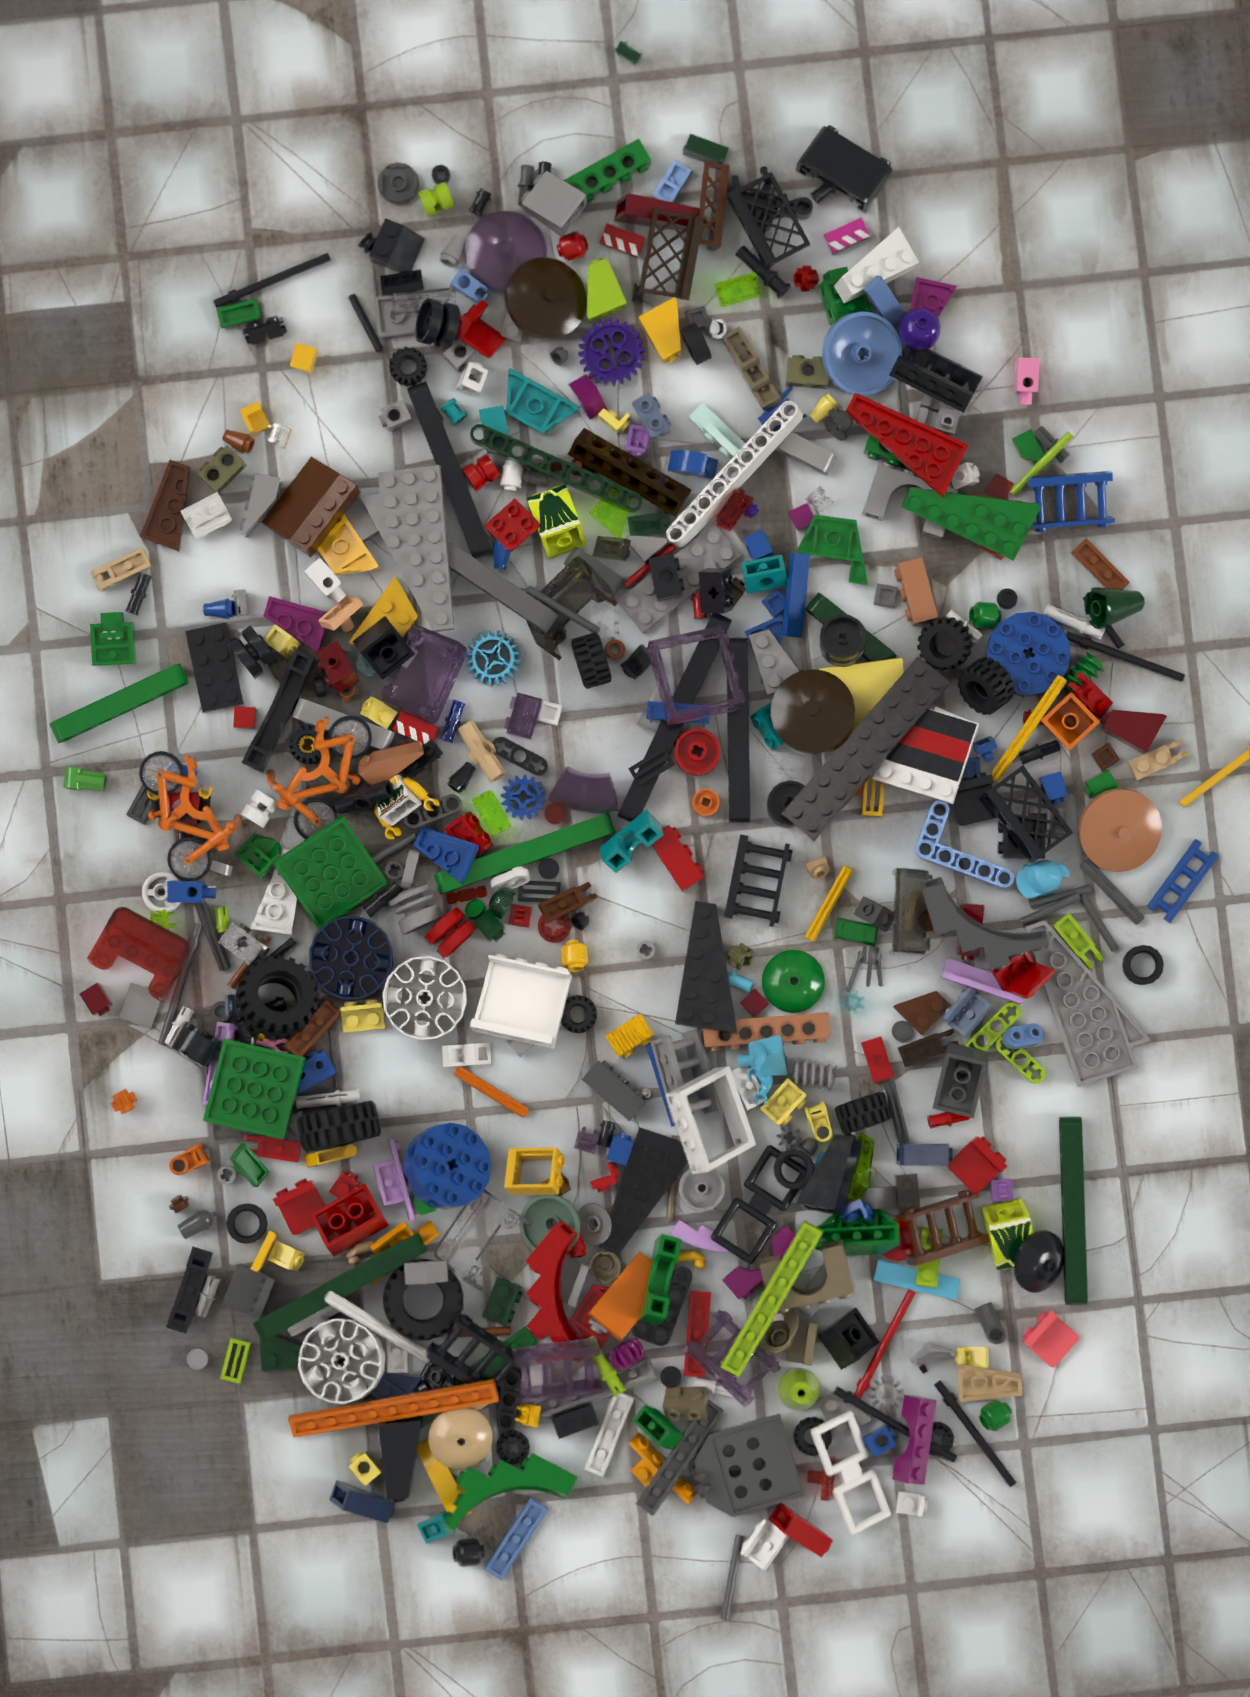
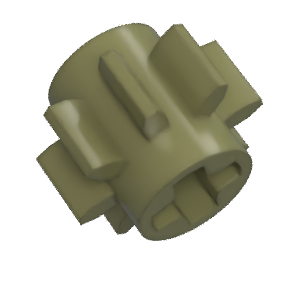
M740 943L739 946H732L727 954L730 959L728 964L739 971L742 967H749L753 961V955L751 954L753 950L743 943Z

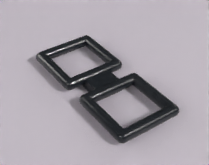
M768 1145L744 1182V1187L754 1193L749 1203L747 1204L740 1198H734L711 1235L712 1241L748 1264L755 1262L777 1227V1223L766 1216L772 1205L781 1211H786L800 1190L790 1189L783 1201L754 1183L770 1156L772 1155L777 1159L782 1153L772 1145ZM792 1158L785 1160L784 1164L800 1173L795 1182L800 1181L806 1174V1167ZM738 1208L767 1226L750 1254L721 1236Z

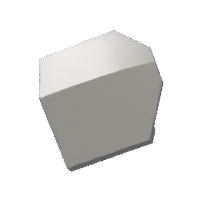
M928 1342L911 1358V1363L916 1365L922 1362L955 1356V1353L951 1349Z

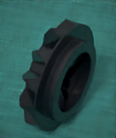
M933 1422L932 1432L938 1436L943 1435L941 1438L943 1446L941 1447L938 1443L930 1446L932 1449L929 1450V1454L940 1456V1450L943 1449L947 1452V1450L953 1447L954 1435L951 1428L946 1424ZM933 1434L931 1436V1443L934 1440Z
M506 1431L497 1440L496 1452L500 1460L508 1464H518L529 1454V1441L520 1431ZM506 1441L512 1444L520 1441L517 1446V1450L520 1454L518 1455V1453H515L514 1451L506 1454V1452L509 1449V1446L507 1445L508 1443Z

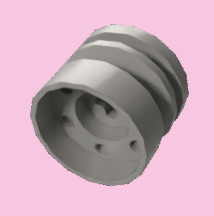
M428 884L405 890L389 901L391 907L401 906L393 911L394 915L402 913L405 915L404 918L398 921L403 935L428 926L443 917L438 905H427V902L434 898L433 894L423 896L424 893L431 890Z

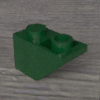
M489 909L473 922L490 942L493 940L497 942L505 935L503 932L506 929L505 926Z

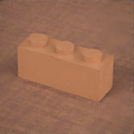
M920 557L898 563L894 573L897 582L900 581L902 589L899 591L902 602L906 601L908 609L905 610L907 621H911L912 626L938 619L923 558Z

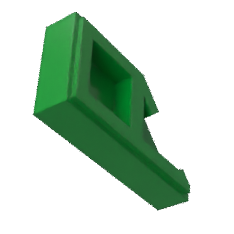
M1031 429L1012 438L1021 458L1038 462L1044 456Z

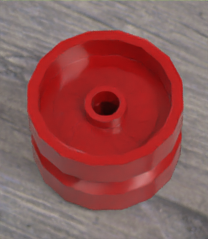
M700 728L690 729L681 734L676 742L674 750L675 762L680 770L687 775L703 776L711 772L718 764L721 751L719 742L712 733ZM694 750H700L701 755L699 757L696 754L693 755Z
M455 907L447 915L445 914L424 937L431 946L436 945L442 939L444 940L437 948V952L443 959H446L459 948L477 929L470 920L465 921L459 927L457 926L465 915L458 907Z

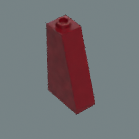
M628 193L617 201L614 221L650 227L653 208L690 215H698L699 208ZM657 214L656 223L659 228L669 223L665 215ZM680 218L674 223L679 231L687 227L688 219ZM672 225L669 226L668 228H666V229L675 230Z

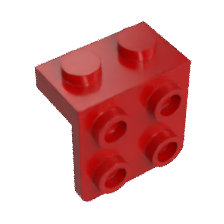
M481 300L477 305L473 304L467 314L464 313L461 317V326L456 337L474 348L482 356L491 358L505 342L506 337L501 336L500 332L481 320L483 313L489 305L484 300Z
M514 498L484 527L494 540L497 539L509 552H512L540 527V523Z
M1028 951L1021 956H1009V965L1005 968L993 969L991 971L1003 991L1025 999L1032 997L1055 973L1053 968L1034 962Z
M975 1136L947 1165L973 1193H979L999 1172H1003L1008 1167L1004 1163L1006 1161L1005 1157L998 1151L994 1153L989 1148L991 1143L983 1136L981 1138Z
M305 1178L295 1183L296 1188L290 1191L285 1188L277 1192V1197L273 1199L293 1235H297L315 1226L310 1214L325 1206L313 1180L307 1181Z

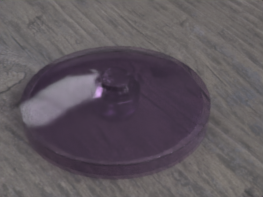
M512 211L494 212L480 219L470 230L464 245V258L469 274L491 292L505 295L508 280L520 265L534 258L547 257L545 238L539 227L528 217Z

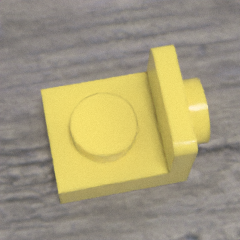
M603 408L598 414V419L616 434L620 430L624 432L631 423L629 421L631 415L628 412L620 421L617 420L619 417L610 409L606 411Z
M275 624L264 638L271 648L288 660L293 655L295 649H298L300 646L299 641Z
M275 1241L268 1260L286 1269L298 1271L304 1262L305 1252L280 1241Z

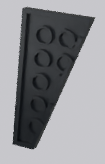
M695 901L675 1025L738 1034L717 906L712 903Z
M639 1127L610 1213L611 1232L608 1239L601 1243L599 1248L617 1254L622 1251L687 1165L688 1159L681 1141Z

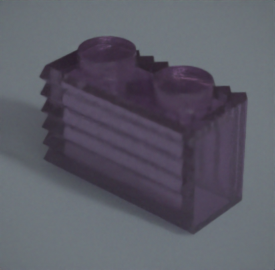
M517 693L516 697L512 696L509 708L513 709L511 717H506L504 729H507L506 733L531 741L542 699Z

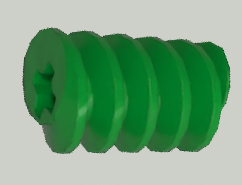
M1087 651V657H1081L1082 663L1077 662L1075 664L1076 669H1070L1071 676H1064L1067 683L1063 689L1068 694L1070 692L1074 694L1068 686L1070 682L1078 686L1083 683L1076 676L1079 671L1090 680H1092V676L1099 678L1097 670L1105 671L1102 664Z

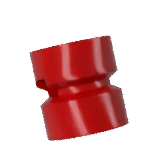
M487 454L478 458L477 464L471 463L462 469L476 492L484 488L487 481L493 482L501 477Z

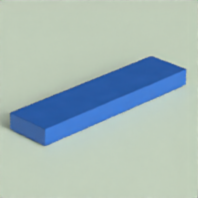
M790 552L782 636L802 638L810 554Z

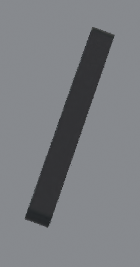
M425 381L407 388L435 463L441 466L442 481L472 557L477 559L492 553L491 545L427 382Z
M726 638L729 823H750L748 639Z

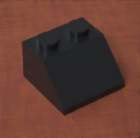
M385 218L369 255L370 260L398 273L412 271L425 238L406 226Z
M386 616L352 641L382 680L415 655Z
M856 1307L818 1334V1337L841 1370L858 1361L879 1343V1340Z

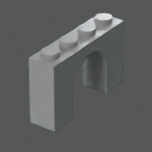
M883 463V465L878 464L862 515L882 521L889 498L898 489L906 487L933 489L919 477L914 476L915 473L909 470L901 472L895 470L893 465ZM950 484L946 492L957 493L958 490L954 489L953 485ZM926 519L921 534L941 541L945 528Z

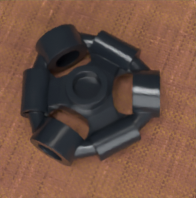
M430 1361L428 1364H425L420 1374L421 1382L418 1384V1389L420 1392L459 1386V1382L456 1380V1377L444 1369L434 1370L433 1366L438 1365ZM427 1379H430V1381L432 1382L433 1389L430 1383L427 1381Z

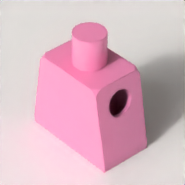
M1040 358L1015 359L1014 392H1020L1019 404L1032 405V392H1038ZM1025 378H1027L1030 381L1028 387H1025L1023 385V380Z

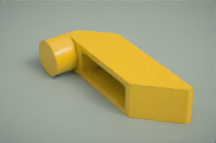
M354 1144L306 1154L304 1155L306 1166L311 1167L354 1157L358 1153V1148Z

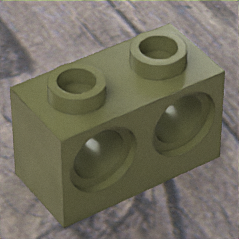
M228 445L224 448L220 447L214 453L215 458L210 463L208 461L205 462L199 469V477L218 494L247 466ZM226 457H233L234 461L230 466L223 464V460ZM211 472H219L217 480H209Z

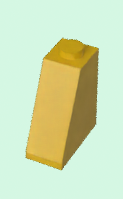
M673 297L638 317L641 327L662 364L665 362L670 364L679 359L678 355L681 354L677 300Z

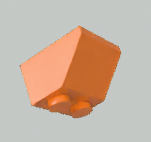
M1072 692L1040 720L1069 751L1100 723Z

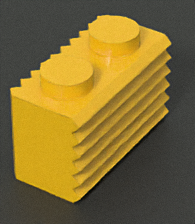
M640 1013L605 1037L617 1056H623L625 1059L635 1052L633 1048L640 1044L643 1047L650 1043V1041H653L651 1036L654 1034Z

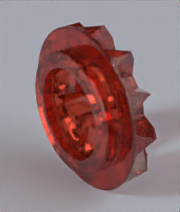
M543 915L540 916L537 924L541 937L552 943L563 941L571 930V922L567 915L557 919V924L564 927L557 928L554 935H552V929L545 926L547 922Z

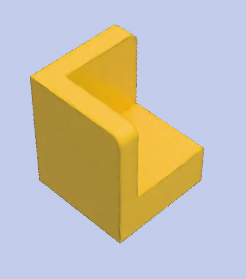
M296 342L290 367L306 371L308 375H311L318 354L317 348Z
M258 401L239 410L252 436L270 427Z

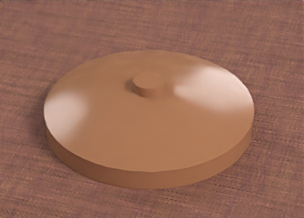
M1127 788L1110 789L1097 795L1084 809L1078 825L1079 842L1085 855L1097 866L1114 872L1129 871L1144 864L1156 851L1162 833L1161 818L1155 805L1143 794Z

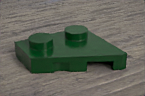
M276 1335L264 1342L259 1337L262 1371L298 1368V1359L302 1345Z

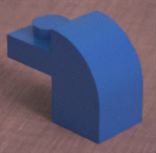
M671 450L668 471L683 476L695 475L707 480H713L716 476L718 460L700 452Z

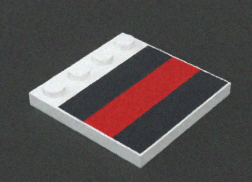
M929 709L877 768L872 779L953 804L979 724Z

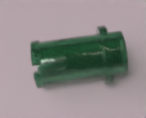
M620 41L615 52H617L618 56L621 55L633 63V65H636L642 54L628 46V42Z

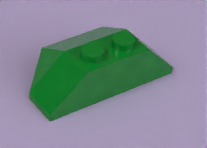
M872 1209L874 1212L871 1215L873 1218L872 1222H868L864 1218L863 1213L854 1221H845L840 1215L833 1214L821 1225L817 1226V1228L823 1230V1233L815 1249L821 1251L822 1244L842 1240L846 1256L883 1254L900 1245V1225L880 1209Z

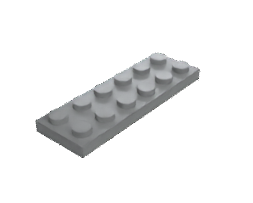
M714 523L674 555V558H678L681 569L677 571L678 578H683L685 590L681 591L682 597L657 602L650 574L619 598L617 602L640 631L644 633L700 589V571L706 568H727L740 558L741 555ZM665 572L661 575V578L664 582H670L673 579V575Z

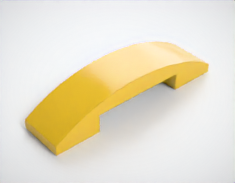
M429 1439L419 1443L418 1454L445 1510L448 1513H454L457 1506L453 1503L461 1492L456 1489L458 1485L449 1467L440 1463L433 1455Z

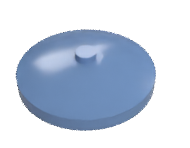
M854 312L838 319L827 332L822 347V361L828 378L837 388L851 395H854V393L862 396L872 395L889 386L895 379L889 376L898 356H902L901 341L893 325L882 316L871 312Z

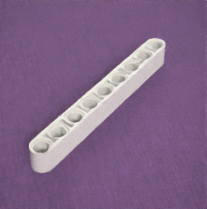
M784 402L670 525L666 535L675 547H685L800 423L803 414L795 402ZM790 410H795L792 416H787ZM781 425L780 430L773 432L775 426ZM767 440L765 446L759 447L762 441ZM748 456H753L750 462H745ZM739 471L735 478H731L733 472ZM723 486L724 490L721 493H717L718 488ZM706 502H710L708 508L702 509ZM696 517L693 524H688L691 518ZM681 532V537L674 540L675 535Z

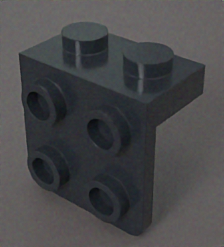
M986 772L975 774L974 779L970 780L962 777L953 803L960 826L997 818L981 797L992 788L994 783L992 774L986 775Z

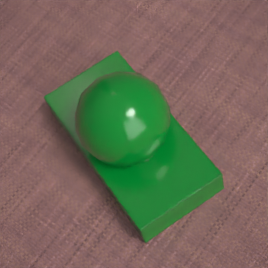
M241 1143L229 1158L234 1163L235 1171L240 1175H244L253 1187H259L270 1172L246 1143Z

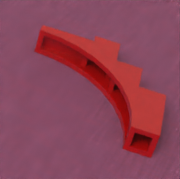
M561 1220L553 1226L526 1260L530 1269L541 1275L526 1293L533 1304L541 1307L527 1327L536 1338L543 1340L548 1336L551 1337V1341L556 1346L563 1348L570 1359L579 1363L589 1353L571 1328L561 1297L563 1262L569 1247L578 1234Z

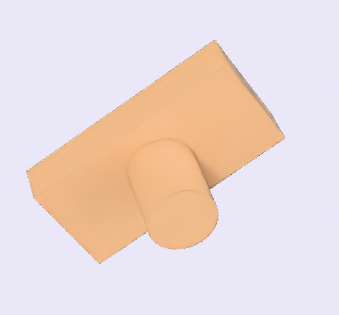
M346 595L318 621L322 627L333 631L341 626L344 632L351 631L354 628V624L350 616L363 604L359 598Z

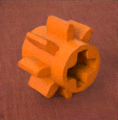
M124 1089L112 1096L114 1101L110 1104L115 1112L120 1110L123 1115L136 1108L134 1102L138 1100L134 1092L128 1093L127 1089Z

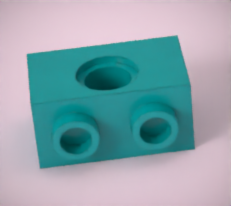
M782 554L741 563L747 594L787 586Z

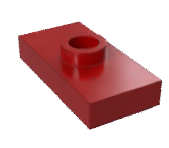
M882 1037L861 1042L873 1083L894 1077Z

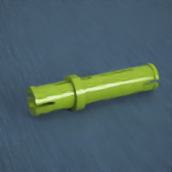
M594 1336L583 1341L582 1344L603 1376V1382L606 1381L614 1397L626 1391V1388H624L616 1375V1369L613 1370L595 1341Z

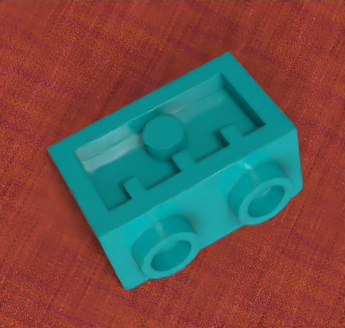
M771 703L760 708L750 716L754 727L759 730L765 744L772 751L784 744L773 727Z

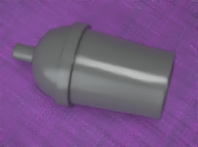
M198 1210L194 1215L178 1224V1229L182 1236L187 1239L203 1230L209 1229L213 1223L212 1217L217 1214L215 1211L209 1213L206 1210Z

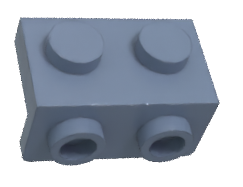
M647 393L632 402L633 408L651 438H655L660 434L663 437L670 432L669 426H671V423L666 415L662 416L659 410L661 406L656 397L652 398L650 393Z
M969 986L959 994L958 1000L954 1005L947 1008L943 1020L966 1039L993 1006Z

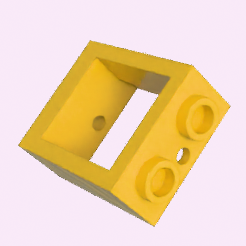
M557 1147L509 1148L504 1188L510 1195H559V1187H562L563 1183L561 1171L565 1165L564 1155ZM552 1160L549 1184H520L523 1161Z

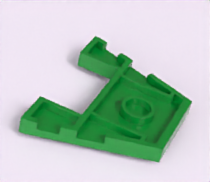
M815 514L796 553L850 560L851 566L848 582L867 585L868 581L857 521Z

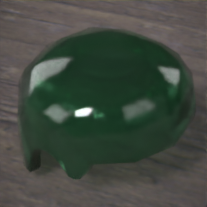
M501 887L492 894L489 900V910L501 920L513 903V896L517 893L512 888Z

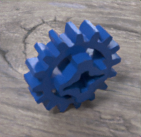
M516 775L515 782L509 779L510 786H503L506 794H501V797L505 798L506 801H503L501 804L502 806H508L505 810L506 813L513 812L512 818L520 815V820H523L524 816L527 815L530 820L532 813L538 816L537 809L544 808L540 803L541 801H546L545 797H541V794L545 793V789L539 790L541 782L535 784V777L527 780V776L524 775L523 779L520 780ZM521 784L520 789L516 792H511L515 786ZM528 785L532 786L537 794H531L528 790ZM522 792H525L526 796L530 797L525 799V803H521V800L517 798L522 795ZM509 800L515 801L519 805L518 810L512 807ZM530 803H536L532 809L526 811V807Z

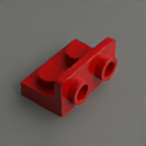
M472 812L461 815L444 828L449 836L477 844L479 849L475 858L493 846L491 837L482 829L479 819Z

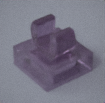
M584 1126L581 1132L578 1131L574 1148L594 1154L599 1138L597 1130L594 1129L591 1135L585 1133L586 1127Z

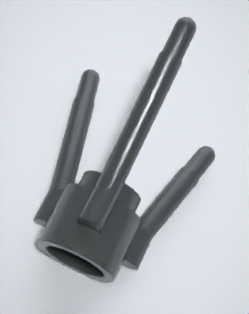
M863 946L862 951H858V959L846 992L851 990L862 959L864 964H868L866 986H870L872 965L875 964L877 966L878 985L880 987L883 985L881 970L882 954H879V947Z

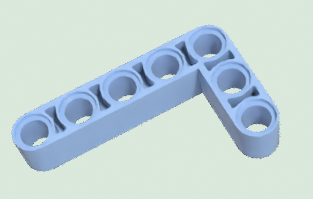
M941 800L935 801L929 808L916 843V856L927 862L1001 889L1012 885L1014 875L1010 870L938 844L950 809L946 802ZM936 805L943 806L945 809L944 815H936L934 807ZM930 824L937 827L938 831L934 836L927 833L926 829ZM921 844H927L930 847L928 855L920 853L919 847ZM946 851L949 853V862L945 863L939 859L940 852ZM964 858L969 861L970 866L967 870L959 867L960 859ZM980 866H986L989 869L987 877L980 876L978 872ZM1000 873L1008 875L1009 882L1004 885L999 882L998 876Z

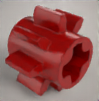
M803 265L802 268H797L793 276L795 287H801L802 292H809L810 289H815L819 282L817 270H811V265Z

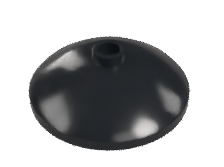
M1040 1230L1032 1233L1023 1241L1018 1249L1014 1263L1015 1278L1021 1288L1031 1293H1039L1048 1289L1057 1280L1064 1264V1248L1060 1238L1050 1231Z

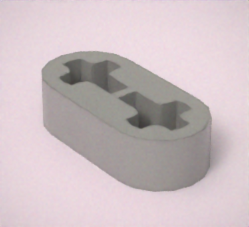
M409 850L401 888H412L420 851Z
M199 857L192 865L205 869L207 858ZM212 860L209 871L230 877L233 866Z

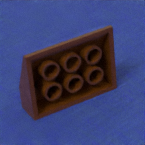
M310 457L261 523L311 558L360 494V490L357 485L340 473Z

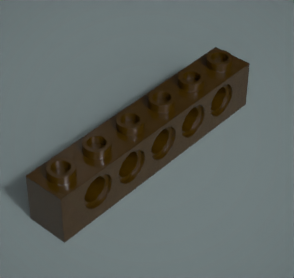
M583 428L575 438L568 453L569 456L619 485L637 492L645 500L675 517L684 506L692 491L685 485L586 428Z

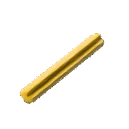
M843 866L805 934L806 939L812 942L816 940L853 873L851 868Z

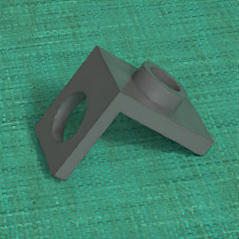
M865 896L862 897L854 912L855 916L875 925L884 932H887L896 916L894 912ZM888 914L887 922L882 925V918Z

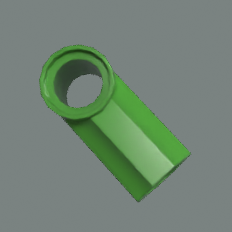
M66 767L63 788L104 791L107 774L84 771L81 768Z

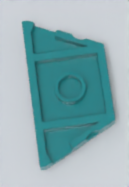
M510 368L508 370L506 414L542 435L580 409V406Z

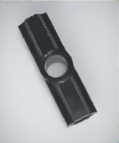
M389 780L373 785L362 783L357 786L356 791L335 797L333 803L335 810L339 814H345L356 809L368 811L371 809L372 804L394 797L395 791L393 784Z

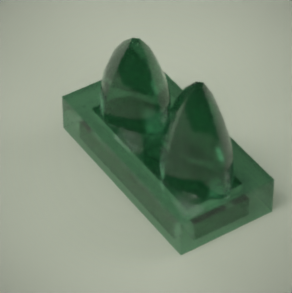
M668 512L627 517L630 536L645 537L666 534L667 529L671 525Z

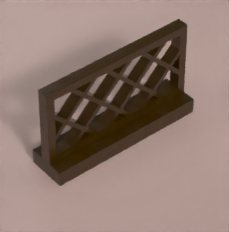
M653 208L639 292L689 301L704 221L703 217ZM657 214L665 215L669 223L659 228L656 223ZM680 218L688 219L687 227L680 232L674 223ZM672 225L677 235L668 241L662 231ZM660 234L666 243L656 249L652 244L653 238ZM680 237L684 244L683 248L676 253L671 243ZM668 246L674 255L664 261L658 252ZM657 255L662 264L652 270L649 266V259ZM677 258L680 266L677 271L672 273L667 264ZM662 267H665L670 276L660 282L655 273ZM653 275L658 285L652 289L644 288L646 279ZM670 279H673L676 283L675 293L667 292L663 286Z

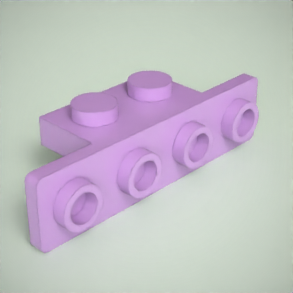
M394 1138L388 1139L393 1160L373 1165L382 1204L387 1206L404 1201L408 1220L413 1221L417 1211L415 1204L410 1203L409 1195H412L409 1182L405 1183L404 1162H400L398 1154H401V1149L398 1141L395 1142Z

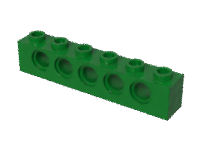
M637 139L563 181L585 193L588 204L595 199L597 194L601 192L606 194L613 189L615 184L619 182L624 184L631 179L633 174L637 172L642 174L647 171L651 165V159L640 139ZM629 159L634 164L627 168L623 166L622 162ZM608 169H612L616 173L611 178L604 175V172ZM590 179H594L598 183L593 188L586 185V182Z

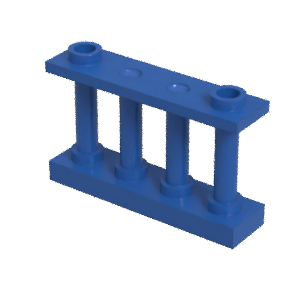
M1111 471L1026 477L1027 486L1029 488L1032 487V490L1035 491V503L1042 504L1036 516V522L1031 526V529H1035V532H1046L1047 528L1091 524H1097V527H1109L1110 523H1115L1114 517H1107L1105 485H1107V481H1113V473ZM1095 482V486H1097L1099 517L1086 518L1085 487L1087 483ZM1068 484H1074V487H1076L1078 519H1065L1064 488ZM1045 486H1053V489L1056 490L1057 521L1045 522L1043 499Z

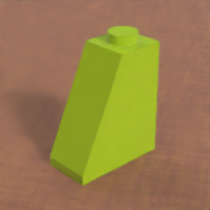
M597 258L591 261V265L588 266V323L627 308V302L607 258L603 260L602 258Z

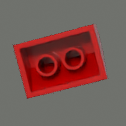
M365 1183L310 1214L326 1248L333 1257L389 1226Z

